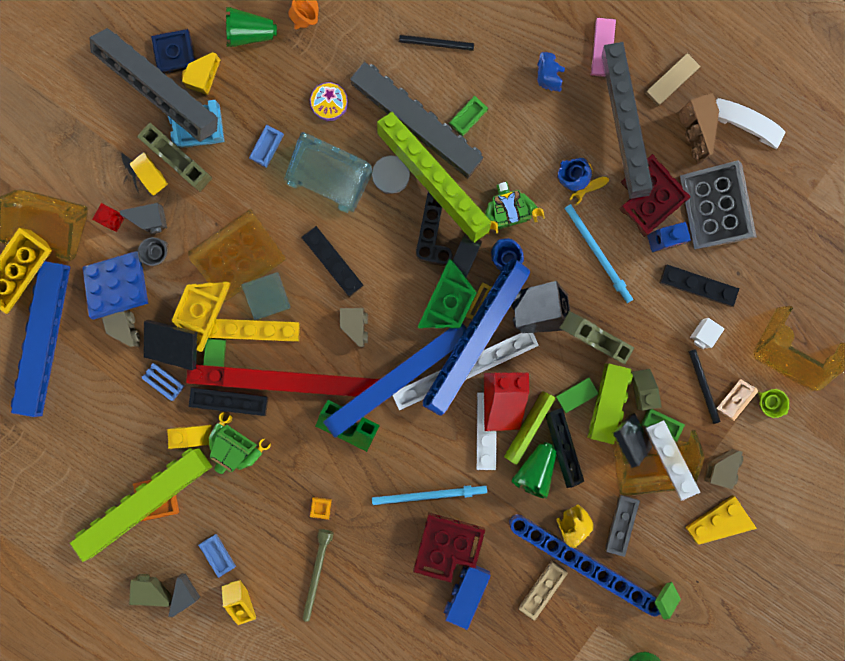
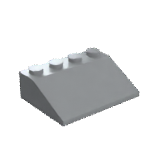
M739 160L680 175L683 190L691 196L685 204L694 249L757 237L743 167Z

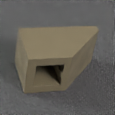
M340 308V328L359 347H364V343H368V332H364V324H368V312L364 313V308Z
M130 310L102 317L106 334L130 347L140 346V335L135 330V317Z
M731 449L710 461L704 481L733 489L738 482L737 472L743 463V452Z

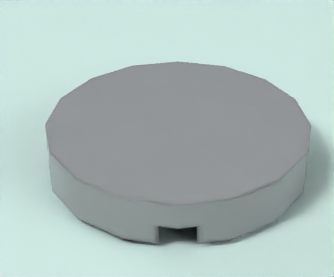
M389 155L382 157L376 162L373 167L372 177L374 184L380 191L387 194H395L405 189L409 182L410 172L397 156Z

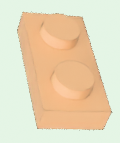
M740 379L717 407V410L735 421L757 394L758 390Z

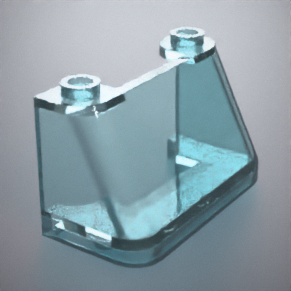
M301 132L284 179L287 181L286 184L296 189L297 186L305 187L334 201L338 205L337 208L346 213L348 211L354 213L373 170L368 162L316 137Z

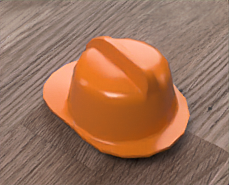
M292 0L288 15L294 23L296 30L300 27L307 28L310 25L317 24L319 10L317 0Z

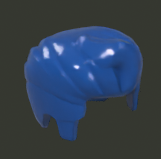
M541 52L537 64L538 84L544 89L561 92L562 79L557 75V72H564L565 67L555 62V54Z
M576 158L561 162L558 171V180L561 185L572 191H579L588 186L592 177V170L586 159Z
M504 238L497 240L491 249V259L500 271L503 270L511 259L515 258L521 264L524 262L523 250L513 239Z

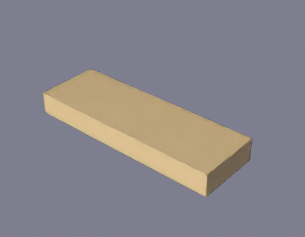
M687 53L645 94L659 106L701 66Z
M551 561L518 609L535 621L568 572Z

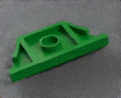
M449 259L417 326L420 329L460 328L477 294V291L452 260Z

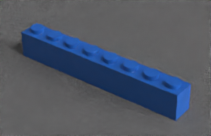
M44 261L36 273L37 280L32 290L34 294L33 301L29 306L30 317L25 326L26 337L22 343L23 353L18 363L19 374L14 384L16 390L11 400V413L30 417L43 415L70 266Z

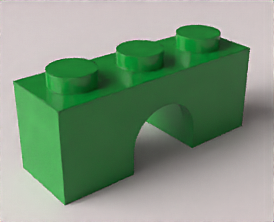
M327 400L320 412L315 427L330 433L323 421L341 409L342 406ZM362 417L360 422L354 423L337 437L367 452L380 425Z

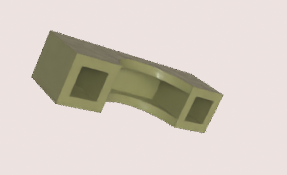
M151 123L137 136L199 192L212 180V177Z
M569 311L560 327L565 332L623 364H626L634 350L633 346Z

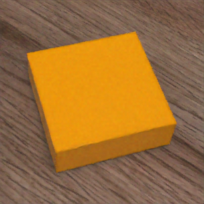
M313 497L310 517L329 520L332 499Z

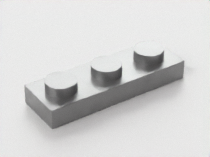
M619 494L605 547L606 552L625 557L640 500Z

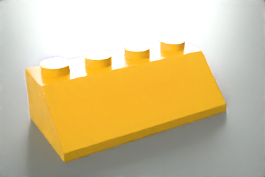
M19 228L0 254V310L5 314L10 312L52 251L48 243L31 230Z

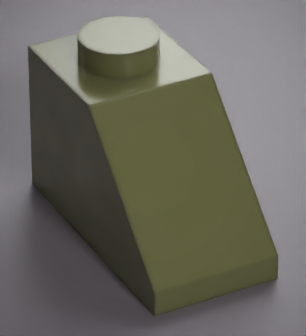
M651 369L632 371V383L637 409L661 408L659 388Z
M139 574L131 580L129 605L164 607L171 605L173 596L156 577H150L149 574Z

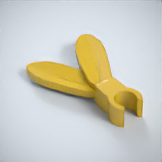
M599 177L592 181L590 180L588 186L573 193L569 201L575 196L578 198L575 206L578 205L585 193L604 187L609 182V178Z

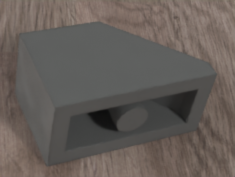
M158 203L120 211V215L143 230L150 232V234L161 233L162 229H167L163 206Z

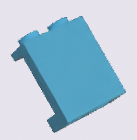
M209 100L208 104L203 106L218 117L217 132L199 142L168 116L173 131L170 132L172 142L179 148L224 142L220 105L216 100Z

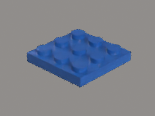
M138 251L83 266L88 313L92 320L148 304L143 266L139 261Z

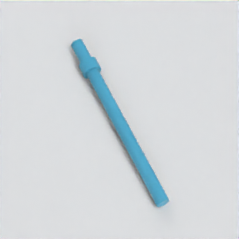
M570 204L565 207L570 218L614 283L613 287L615 290L620 292L626 303L632 301L633 298L625 287L627 285L623 279L620 280L573 206Z
M471 485L458 489L372 497V504L380 505L464 496L466 498L476 494H486L487 486L471 487Z

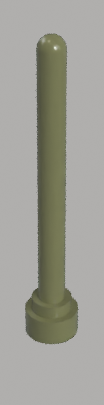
M319 529L317 538L320 544L302 617L304 622H308L311 617L326 548L333 539L334 532L330 530Z

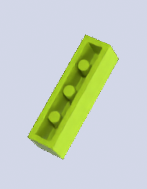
M605 363L587 438L613 445L614 441H617L613 432L618 428L619 422L623 420L624 411H622L623 403L627 402L628 392L626 390L627 386L631 384L633 377L630 368Z

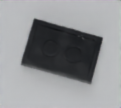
M146 320L144 321V358L194 370L196 369L197 332Z
M636 414L629 415L613 432L630 467L635 468L639 466L651 450L652 445Z

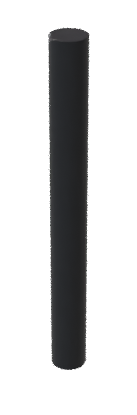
M408 35L399 36L400 43L474 51V43Z
M696 349L690 350L688 352L713 424L719 423L721 421Z

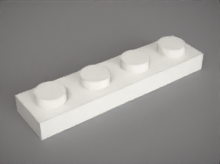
M477 392L476 469L496 470V431H484V393Z
M665 421L646 428L645 430L680 500L682 501L700 493Z

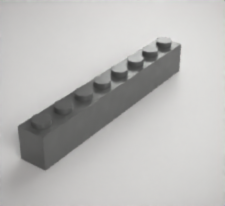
M106 28L89 37L92 54L199 142L217 132L218 117L213 112L205 108L200 101L189 95L185 89L178 86L171 78L162 73L158 67L151 64L117 34Z
M624 43L604 45L602 61L629 199L649 196L653 187Z
M364 62L350 78L351 85L385 113L393 112L415 137L468 179L483 160L482 152L476 147H470L463 136L455 135L448 124L440 123L437 120L438 117L433 112L424 110L423 105L418 100L414 99L413 101L409 98V94L400 87L398 89L394 86V82L388 76L383 77L378 73L379 70L373 64L368 65Z

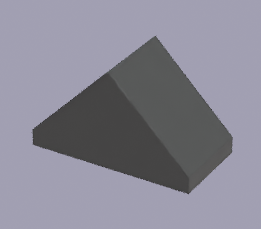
M182 573L177 577L168 617H174L200 598L186 574Z

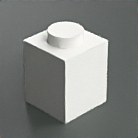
M705 318L701 320L690 338L701 349L712 348L724 331V328L710 318Z

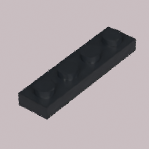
M317 226L301 237L348 297H351L364 286Z
M665 265L659 282L660 284L730 307H734L740 289L670 265Z
M191 388L188 407L266 416L269 397Z
M558 408L547 412L545 417L555 451L557 452L566 488H572L585 481L563 408Z

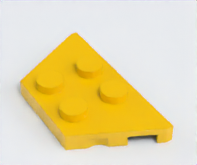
M229 282L189 284L185 287L172 322L179 328L197 332V351L203 352L231 285Z

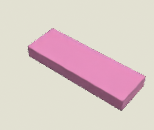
M596 19L591 76L605 77L602 51L604 45L614 43L615 19Z

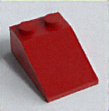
M529 372L484 373V431L520 430L529 396Z

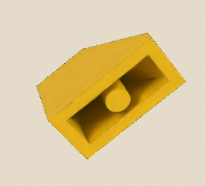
M212 52L189 63L182 72V83L189 89L208 95L220 63L218 55Z
M212 425L167 429L168 449L209 445Z
M241 580L222 586L223 607L236 624L240 625L255 620L256 615L248 591Z

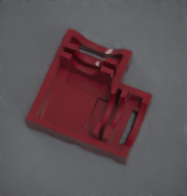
M653 154L647 158L653 187L650 195L629 199L619 208L623 214L627 215L637 225L643 237L649 235L654 228L658 227L669 215L691 198L678 181L669 174V171L657 161ZM624 178L621 184L627 189L626 178ZM631 210H634L637 213V215L644 221V223H642Z
M428 512L413 572L452 582L456 563L476 568L485 528ZM476 536L478 537V542L474 556L472 557L470 555L474 539ZM424 566L444 571V574L424 569Z

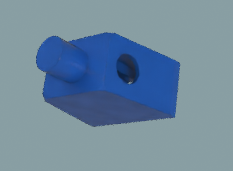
M686 222L660 228L647 235L652 253L691 241Z

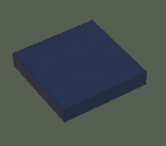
M188 29L151 36L156 66L162 73L184 70L189 63L195 61L191 35Z

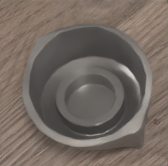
M155 237L143 240L138 247L139 261L149 266L162 263L167 256L168 243Z

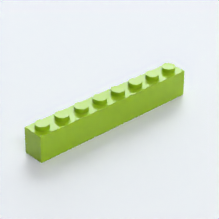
M391 112L377 121V134L473 243L487 234L490 230L491 221L398 117Z
M190 448L183 452L180 460H174L166 466L167 470L163 473L159 471L151 477V482L148 484L143 483L135 489L137 492L134 495H127L120 501L122 504L118 507L113 506L105 512V517L95 519L90 523L91 527L89 529H83L75 535L76 539L70 542L81 561L85 562L96 556L213 466L201 449L192 450Z

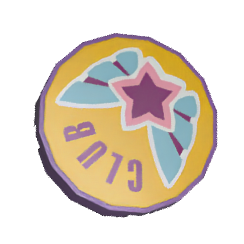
M327 82L318 85L313 90L310 104L317 117L325 121H335L346 112L348 98L341 86Z

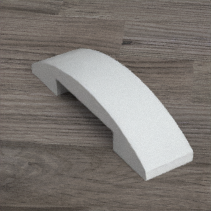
M720 98L716 100L719 108L718 121L724 124L729 122L759 137L760 142L774 149L778 148L785 134V131L779 125L762 114L740 104Z

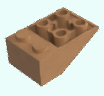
M713 93L690 100L679 111L680 122L685 126V136L692 146V156L697 161V164L710 157L714 150L719 108Z

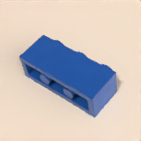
M468 565L462 567L459 574L461 580L459 584L454 585L451 593L453 595L451 603L447 602L444 609L446 621L468 630L490 579V571L477 565L476 568H471Z

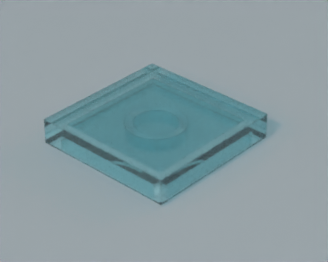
M279 272L241 284L254 320L291 308Z

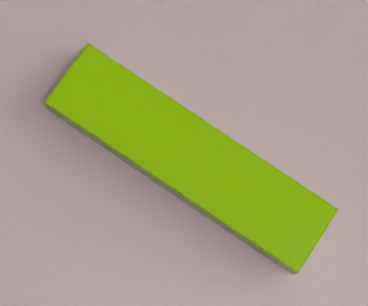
M544 391L541 392L504 456L506 459L516 465L518 464L555 400L554 396Z

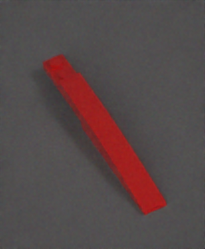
M196 365L194 370L187 369L186 383L357 397L380 379Z

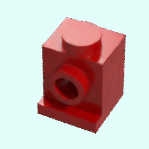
M103 203L100 204L92 218L93 221L115 232L118 231L125 217L120 215V212Z

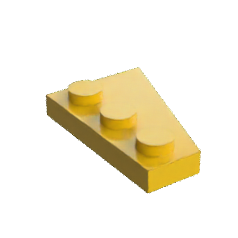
M733 495L685 527L698 545L757 529L737 498Z

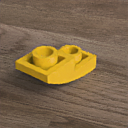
M145 152L130 163L138 178L153 196L168 185L162 173L155 167Z

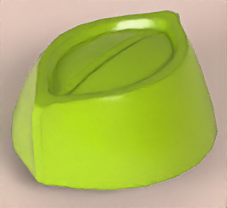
M772 389L758 393L759 405L764 414L772 418H779L788 414L789 398L783 391Z

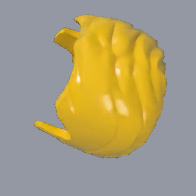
M579 504L564 511L562 521L560 518H557L563 539L571 548L581 544L593 530V522L589 514Z

